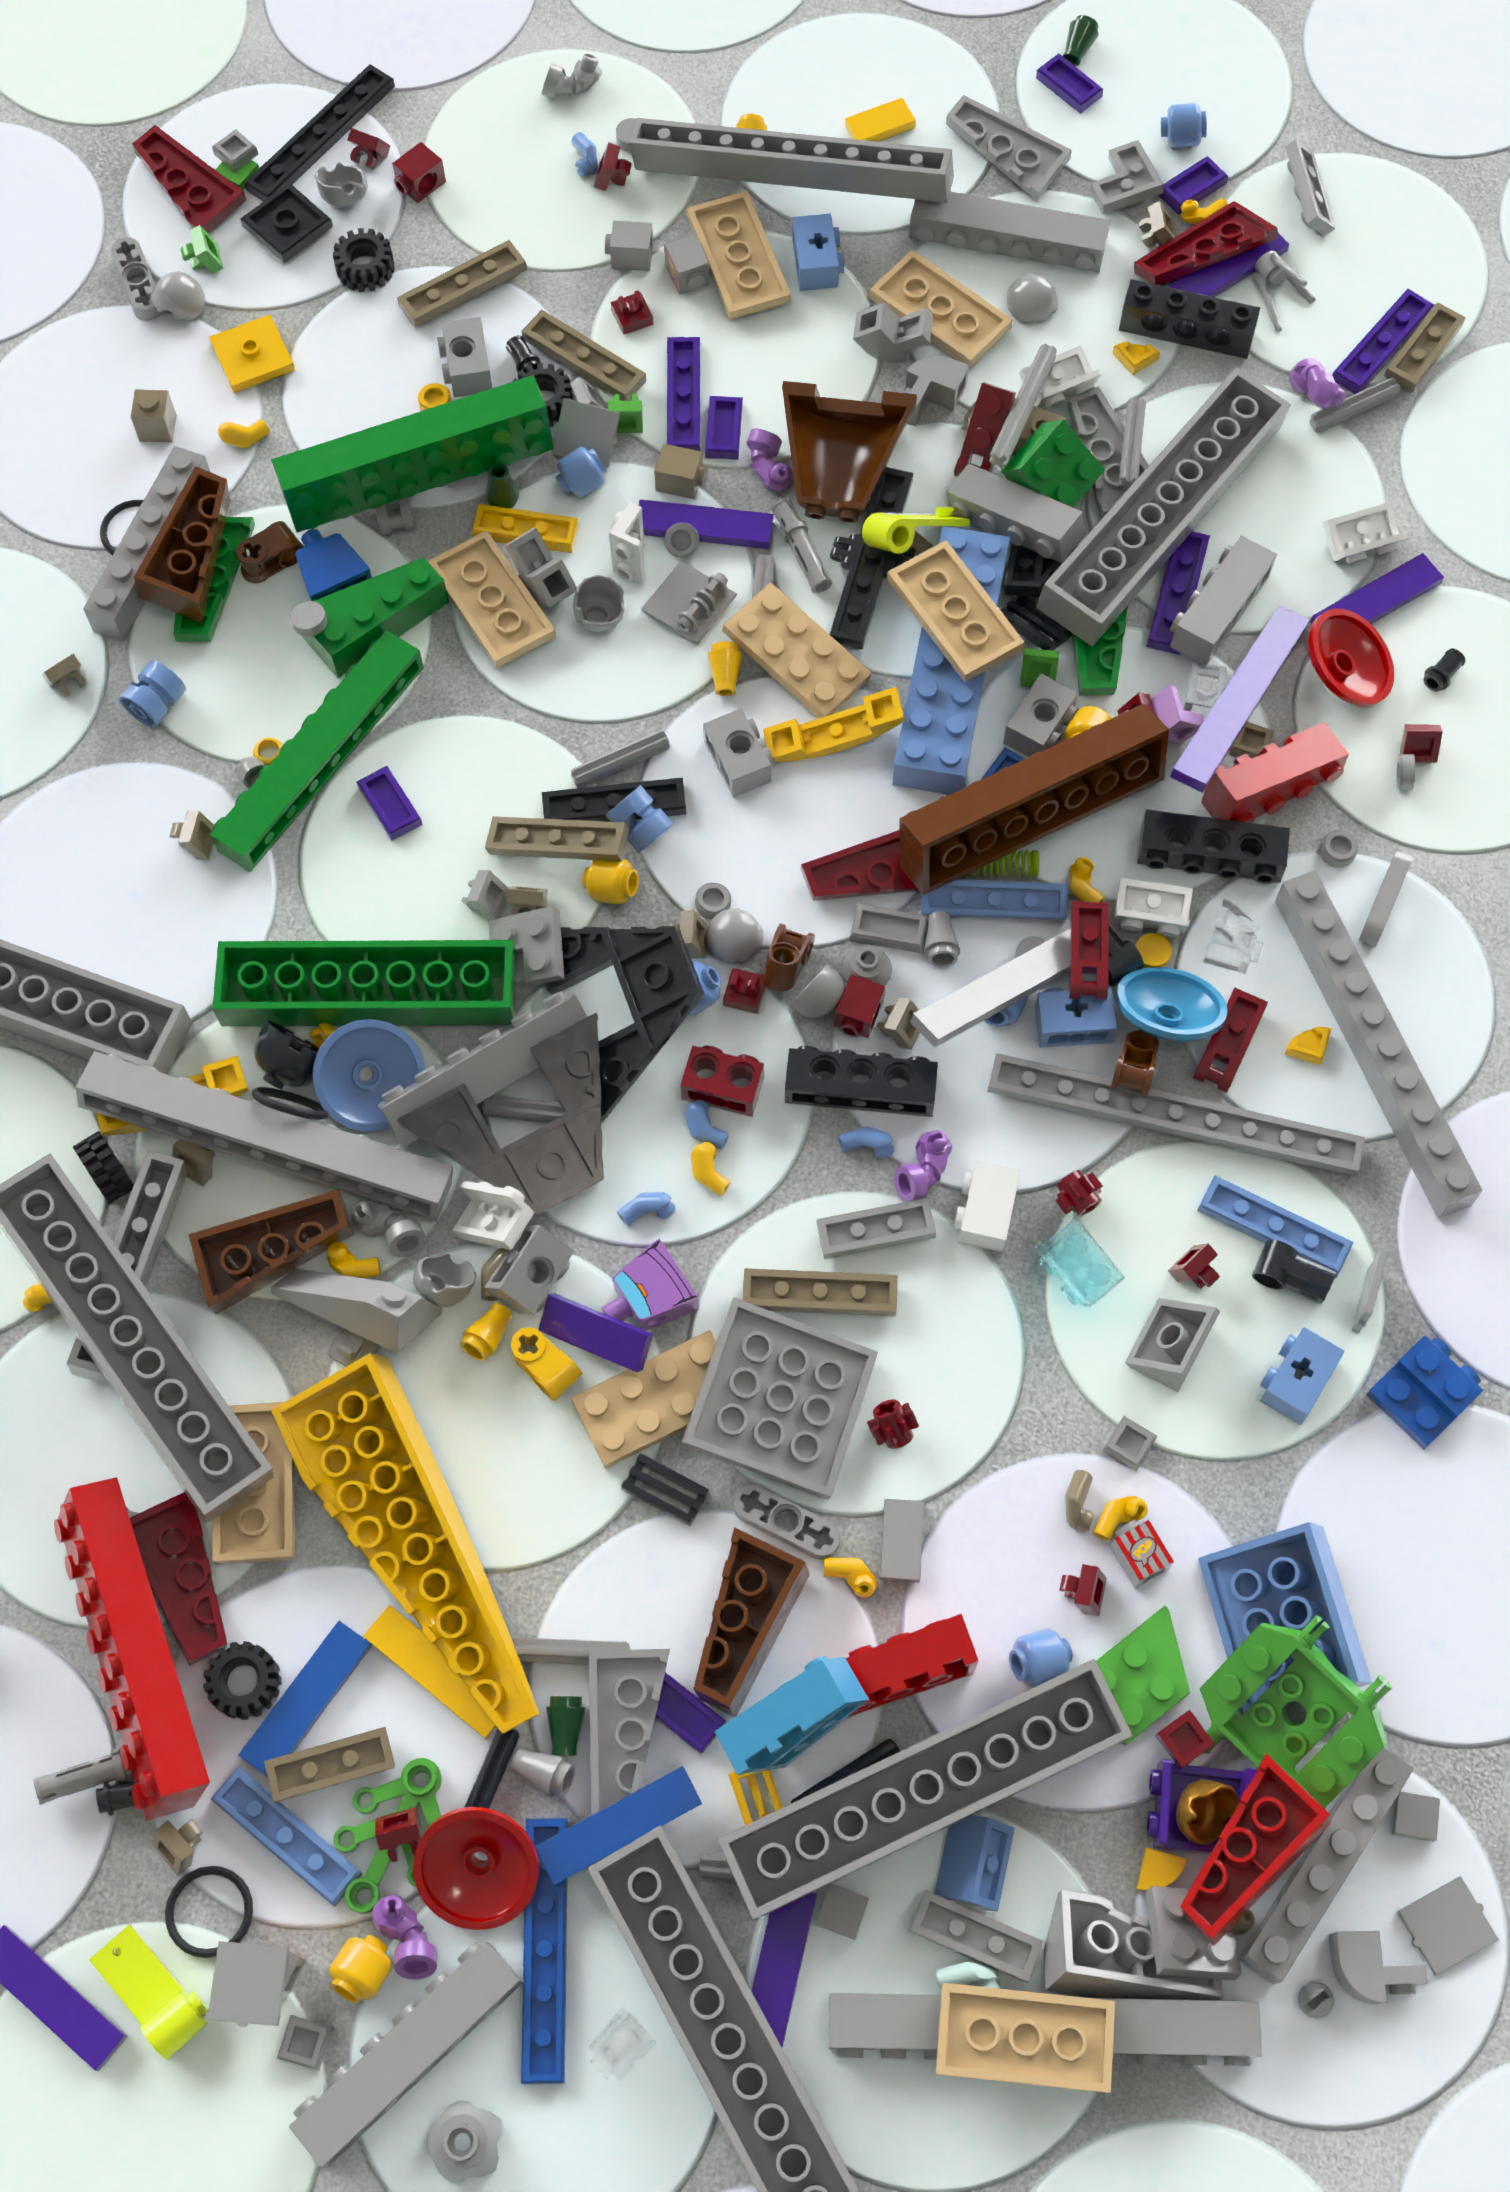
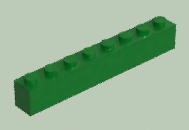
M385 630L379 639H374L369 644L366 654L361 660L349 667L345 678L336 689L333 688L326 694L323 704L317 711L305 718L298 733L282 745L279 755L273 762L261 769L255 783L248 791H243L238 796L235 806L225 817L218 819L214 824L210 836L216 850L248 872H251L424 669L420 650L388 630Z

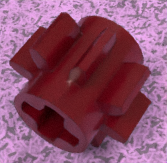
M1076 1170L1068 1174L1057 1184L1060 1193L1057 1194L1058 1198L1055 1201L1065 1215L1073 1211L1079 1217H1083L1102 1202L1098 1194L1102 1192L1100 1189L1103 1185L1093 1172L1086 1176L1080 1170Z
M895 1399L886 1400L878 1404L872 1412L875 1419L867 1421L877 1445L880 1446L886 1443V1446L891 1449L901 1448L910 1443L914 1437L911 1429L919 1427V1423L909 1403L901 1406L900 1402Z

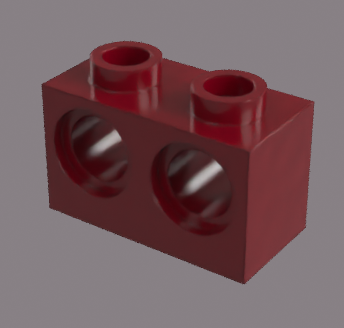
M692 1045L680 1084L681 1099L690 1102L703 1100L710 1107L753 1117L765 1078L764 1063L759 1062L758 1059L750 1055L740 1054L737 1057L725 1054L721 1049L714 1046L705 1045L701 1048ZM703 1069H710L715 1072L710 1078H701L697 1075ZM738 1078H746L751 1083L746 1087H737L733 1084V1081Z

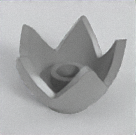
M457 2101L447 2107L439 2119L430 2127L427 2136L428 2153L433 2159L438 2172L447 2181L452 2183H460L468 2178L483 2177L494 2172L499 2159L497 2143L502 2130L501 2119L492 2112L477 2109L470 2102ZM461 2133L467 2134L470 2138V2146L465 2151H459L455 2146V2139Z

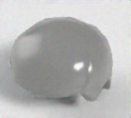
M340 162L336 164L332 171H327L324 166H320L314 175L322 199L333 207L345 208L354 205L365 196L368 188L363 170L356 166H344Z
M180 271L167 273L154 285L151 291V299L158 312L171 311L176 321L181 319L193 320L204 310L206 301L204 291L199 283L186 273Z
M1036 273L1021 276L1008 289L1007 308L1012 316L1019 321L1043 323L1051 312L1055 313L1057 310L1055 287L1046 277Z
M595 575L585 578L577 586L573 599V611L577 622L590 631L604 632L614 629L622 620L625 610L622 587L610 577Z
M739 908L723 910L708 925L707 945L715 957L727 963L745 962L750 959L755 951L762 948L763 929L749 912Z
M825 965L805 989L792 1001L793 1006L804 1017H824L833 1012L838 1006L844 992L843 979L830 965Z
M445 1253L437 1257L426 1256L420 1259L415 1266L413 1283L416 1290L426 1300L438 1306L448 1307L461 1302L469 1294L475 1284L477 1274L469 1261L456 1264L451 1260L450 1254Z

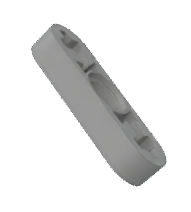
M131 237L118 239L112 245L111 252L134 314L141 320H153L161 312H158L151 299V291L155 283L141 246L136 239ZM130 252L134 262L128 263L124 254ZM142 274L145 276V279L140 283L129 282L133 275ZM141 295H147L149 305H143Z
M1399 851L1395 852L1363 927L1359 941L1374 947L1377 946L1413 860L1412 856Z
M755 1484L744 1485L735 1493L733 1500L734 1512L741 1521L816 1559L824 1560V1557H832L837 1552L840 1534L833 1523ZM753 1495L758 1496L759 1506L767 1510L770 1503L776 1506L769 1514L768 1523H764L762 1520L765 1517V1513L755 1508L750 1513L745 1512V1504L741 1500L743 1498L749 1500ZM788 1511L797 1517L798 1525L793 1531L782 1532L776 1527L775 1519L781 1512ZM805 1520L811 1522L808 1526V1531L816 1535H820L823 1530L829 1533L828 1540L832 1545L824 1544L821 1549H817L815 1547V1539L807 1534L804 1535V1541L798 1540L797 1538L804 1529Z

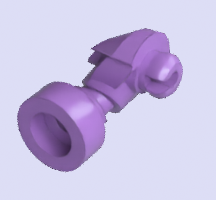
M1313 358L1303 359L1290 370L1289 381L1292 388L1300 394H1307L1317 407L1327 410L1330 405L1338 407L1342 404L1345 398L1344 389L1338 388L1339 386L1335 383L1332 374L1327 372L1318 360Z
M758 428L751 429L746 444L751 451V461L753 463L750 466L753 468L754 473L763 482L762 484L767 489L772 491L786 489L792 482L791 468H788L783 463L774 462L769 459L778 455L782 440L769 431Z
M934 1130L921 1135L915 1147L917 1160L920 1165L910 1163L896 1168L894 1174L895 1188L899 1197L904 1202L925 1198L928 1188L941 1179V1174L947 1165L948 1156L952 1151L951 1141L944 1132Z
M389 1895L378 1900L372 1912L375 1927L384 1937L387 1936L389 1939L403 1942L395 1950V1972L407 1979H423L431 1976L437 1969V1949L428 1942L426 1932L421 1933L424 1926L417 1921V1914L403 1902L401 1896Z

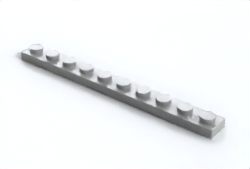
M996 1053L987 1091L990 1093L1355 1177L1360 1169L1365 1141L1363 1136L1152 1088L1149 1090L1148 1097L1142 1096L1140 1091L1120 1086L1117 1089L1111 1088L1113 1079Z

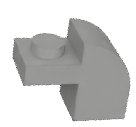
M883 302L857 312L853 340L866 353L879 360L888 362L910 360L911 349L930 343L933 314L927 308L898 317Z
M928 356L913 363L906 373L905 393L917 394V401L908 424L917 425L929 402L954 411L967 387L969 365L945 356Z
M531 528L504 545L519 572V578L540 606L551 608L575 593L577 586L562 559H553L537 528Z
M1339 1931L1329 1934L1334 1974L1342 1988L1361 2002L1377 2005L1387 2003L1386 1986H1389L1390 1995L1416 1994L1415 1986L1428 1983L1426 1965L1383 1966L1380 1931Z

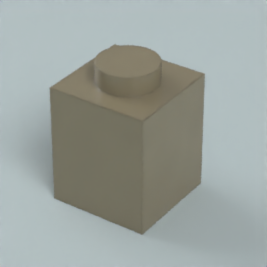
M135 389L130 418L139 442L173 443L177 414L169 391Z
M663 444L654 470L656 491L695 499L698 487H704L708 472V468L703 466L702 452Z

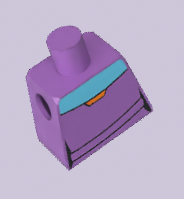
M659 1238L612 1278L614 1289L619 1297L601 1307L604 1314L620 1321H624L632 1316L637 1326L647 1331L695 1312L699 1309L698 1296Z

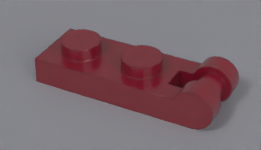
M986 382L981 383L961 454L954 469V476L958 477L969 463L972 464L973 454L984 458L981 466L972 465L992 473L994 465L989 461L990 453L1012 408L1016 392Z
M1072 901L1069 999H1081L1082 995L1095 996V1000H1107L1109 903ZM1082 973L1096 974V981H1082Z
M1234 987L1227 1002L1225 1023L1218 1032L1212 1035L1195 1071L1194 1079L1200 1082H1204V1080L1210 1081L1218 1085L1217 1089L1228 1093L1268 1005V1001ZM1217 1059L1228 1064L1225 1071L1211 1066L1213 1060Z

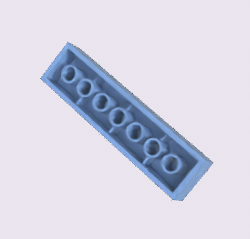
M942 526L939 543L947 540L998 607L1010 537ZM923 627L921 628L904 712L905 721L902 722L894 762L892 785L950 795L964 788L986 671L964 682Z

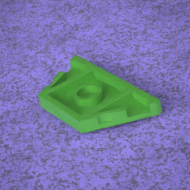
M1165 1605L1096 1660L1133 1735L1122 1743L1124 1745H1128L1190 1693L1170 1612Z

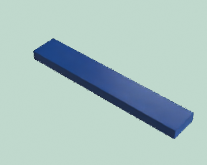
M567 1818L526 1819V1833L532 1840L534 1847L568 1828ZM537 1853L539 1861L538 1883L531 1901L524 1909L521 2084L565 2083L568 1878L553 1885Z

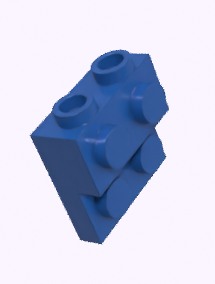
M1426 1335L1366 1394L1423 1450L1484 1391L1478 1385L1481 1379L1473 1369L1466 1365L1460 1368L1449 1358L1451 1350L1443 1341L1438 1338L1430 1340Z

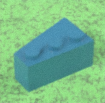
M820 1656L812 1660L804 1667V1672L784 1683L777 1690L714 1731L737 1775L785 1768L869 1700L845 1657L827 1659L826 1656Z

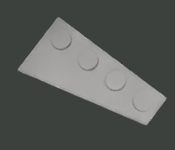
M965 95L959 99L946 116V125L1036 201L1041 198L1071 159L1072 149Z
M1098 386L1069 398L1068 409L1076 435L1105 469L1092 485L1102 519L1129 487H1121L1119 485L1125 427ZM1142 454L1140 456L1138 477L1149 466Z
M670 1649L589 1651L591 1815L640 1789Z

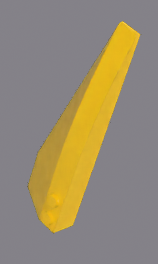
M369 1353L271 1409L304 1483L324 1503L322 1506L330 1516L337 1519L348 1533L347 1537L352 1544L359 1548L367 1557L371 1568L408 1615H412L419 1623L423 1634L448 1660L446 1663L456 1675H460L471 1689V1695L501 1733H506L539 1715L540 1713L482 1564L388 1357Z

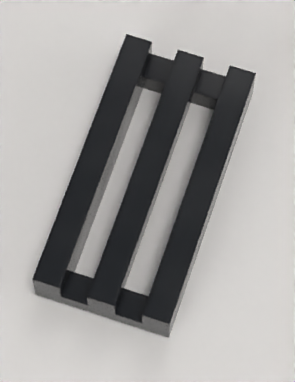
M1016 596V601H1009L1006 609L1000 608V611L1017 633L1042 650L1054 651L1072 636V632L1037 609V603L1029 597ZM1014 614L1018 615L1019 617H1021L1022 619H1024L1026 622H1024L1023 620H1021L1020 618H1018V617L1015 616ZM1040 631L1043 632L1044 634H1046L1047 636H1049L1050 638H1052L1053 641H1052L1051 639H1049L1048 637H1046L1045 635H1043L1042 633H1040Z
M642 1453L638 1455L634 1467L632 1466L627 1479L621 1485V1490L688 1526H691L709 1494V1489ZM643 1467L698 1495L697 1498L693 1499L642 1472ZM638 1479L690 1507L688 1514L635 1486V1481Z

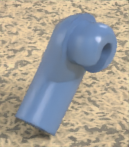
M693 1101L685 1110V1119L691 1136L701 1142H710L715 1148L723 1150L728 1141L729 1133L711 1126L707 1112L710 1108L705 1101Z
M869 1126L838 1135L843 1153L863 1146L874 1148V1154L879 1159L889 1157L894 1153L892 1145L894 1140L891 1135Z
M644 1192L637 1195L618 1210L617 1214L627 1226H630L646 1212H656L659 1218L666 1219L675 1212L676 1207L671 1202L672 1197L665 1192Z

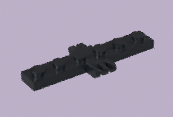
M886 467L870 499L864 522L871 514L904 513L914 473ZM861 529L860 535L851 534L849 538L835 537L834 548L830 552V558L841 562V566L849 570L829 635L840 645L863 650L884 578L887 579V572L914 558L916 550L910 546L906 552L897 554L870 547L864 542Z

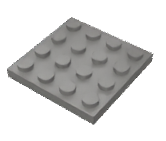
M733 1297L681 1445L828 1500L832 1496L878 1352Z

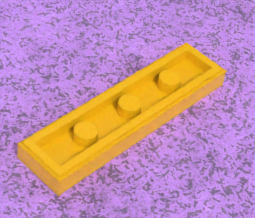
M389 1605L363 1637L487 1740L497 1726L471 1695V1689L460 1675H456L446 1663L448 1660L437 1646L431 1644L420 1629Z

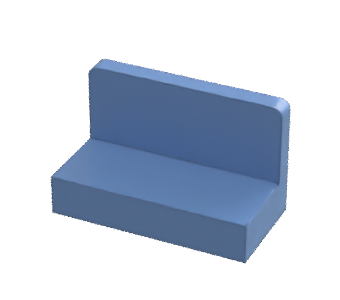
M974 1815L949 1826L935 1894L948 1900L961 1901L984 1910L998 1912L1015 1828L989 1817Z

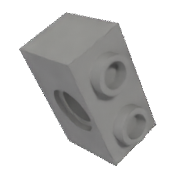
M481 317L441 323L443 337H437L440 358L447 357L448 361L446 364H441L445 385H452L454 397L472 395L491 389L492 382Z
M1040 674L1006 725L1003 744L1028 757L1058 744L1062 737L1059 734L1064 725L1067 726L1073 715L1079 709L1075 707L1078 692ZM1037 718H1047L1050 721L1043 722Z
M742 708L703 724L704 743L732 797L771 782V767L775 766L773 756L768 747L762 748L758 740L760 734L757 725L752 718L747 720ZM738 749H743L747 751L743 754L734 753V751Z
M527 1225L512 1250L508 1249L484 1288L518 1314L535 1315L536 1312L544 1308L549 1291L556 1280L561 1279L568 1271L570 1266L569 1260L575 1251L543 1226ZM534 1263L536 1267V1275L535 1278L531 1281L528 1275V1269L530 1265Z

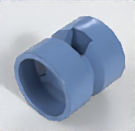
M150 661L138 675L139 683L132 682L120 696L119 700L125 710L135 719L146 726L155 728L168 713L167 705L174 706L187 689L183 681L172 670L157 661Z
M641 785L606 814V817L611 822L626 823L629 828L627 841L637 853H640L673 824L661 808L654 809L652 807L653 799ZM634 812L642 817L639 822L635 819Z

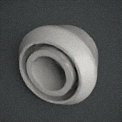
M862 945L852 950L846 956L842 965V973L846 983L852 974L885 986L891 978L892 965L888 956L878 947Z

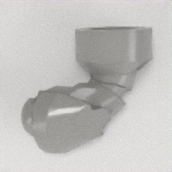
M584 54L582 60L578 59L570 77L566 76L563 67L551 63L541 95L554 99L559 95H569L571 92L573 95H576L583 90L588 91L600 79L602 70L598 66V58L593 54Z
M365 1200L357 1203L352 1209V1227L357 1232L371 1237H377L386 1233L385 1240L390 1252L394 1256L408 1257L414 1255L426 1243V1236L421 1224L416 1220L408 1219L400 1211L393 1210L388 1205Z

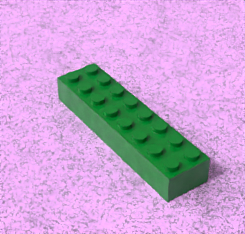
M534 375L292 452L271 459L293 525L296 533L307 529H314L331 521L348 518L353 514L371 508H379L384 504L402 498H409L436 487H443L457 480L477 476L482 472L488 471L496 463L508 466L513 462L541 455L544 452L553 450L554 447L547 406Z
M513 940L218 941L212 1009L221 1027L265 1026L268 1020L281 1026H319L321 1023H328L332 1026H344L354 1021L370 1019L384 1021L395 1026L513 1025L511 1020L515 1017L517 957Z

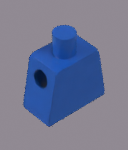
M311 529L302 535L301 541L305 547L297 550L295 555L310 601H315L372 578L368 565L341 534L334 533L323 538L318 529Z

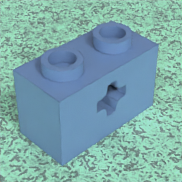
M831 213L792 217V243L799 291L838 287L839 273H844L843 253H837L836 247H840L839 227H833Z
M1049 988L1043 992H1038L1034 1008L1039 1048L1113 1043L1117 1025L1112 988H1108L1107 1000H1095V996L1082 995L1081 999H1069V990L1065 991L1062 988Z
M1303 1327L1297 1338L1290 1334L1278 1353L1284 1357L1279 1369L1271 1366L1260 1384L1262 1388L1266 1389L1260 1401L1301 1425L1309 1415L1345 1351ZM1297 1368L1304 1371L1301 1380L1294 1377Z

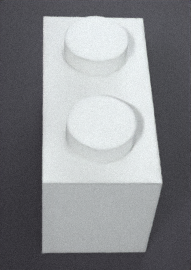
M976 1160L974 1172H966L961 1194L968 1195L966 1208L958 1206L954 1229L961 1230L959 1243L999 1252L1004 1251L1021 1170Z

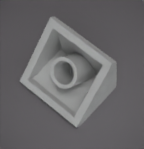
M1158 1298L1125 1363L1130 1368L1179 1392L1220 1313L1219 1309L1212 1306Z

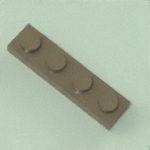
M509 239L397 297L398 305L414 328L526 271L527 264Z
M542 309L521 331L527 343L613 396L619 394L621 401H629L632 398V394H636L647 382L645 372Z
M492 816L485 849L490 855L622 862L629 828L625 822Z
M744 1268L742 1301L769 1311L896 1316L898 1275Z

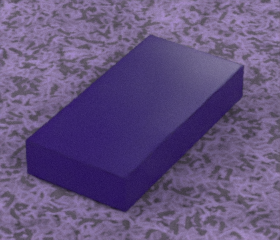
M1059 53L1036 70V79L1080 114L1103 96L1104 89Z
M1206 156L1164 183L1163 193L1158 196L1179 215L1182 213L1181 205L1185 201H1201L1227 184L1228 175L1211 158Z
M710 396L705 458L739 460L743 397Z
M388 766L356 782L358 789L391 841L423 825L419 814Z
M665 1672L655 1719L702 1756L716 1738L714 1731L725 1725L727 1721Z

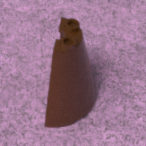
M783 381L782 391L797 503L805 509V516L812 519L820 520L824 519L825 516L838 517L840 521L846 523L858 522L859 515L864 513L916 406L917 394L883 391L882 402L876 403L820 397L816 384Z

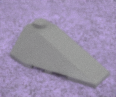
M295 1268L271 1287V1294L395 1353L401 1351L442 1314V1307L390 1282Z
M1068 1890L1058 1892L1044 1946L1046 1991L1100 1998L1220 2000L1223 1998L1221 1979L1157 1975L1150 1926L1147 1925V1919L1137 1914L1131 1917L1113 1908V1902L1101 1896Z

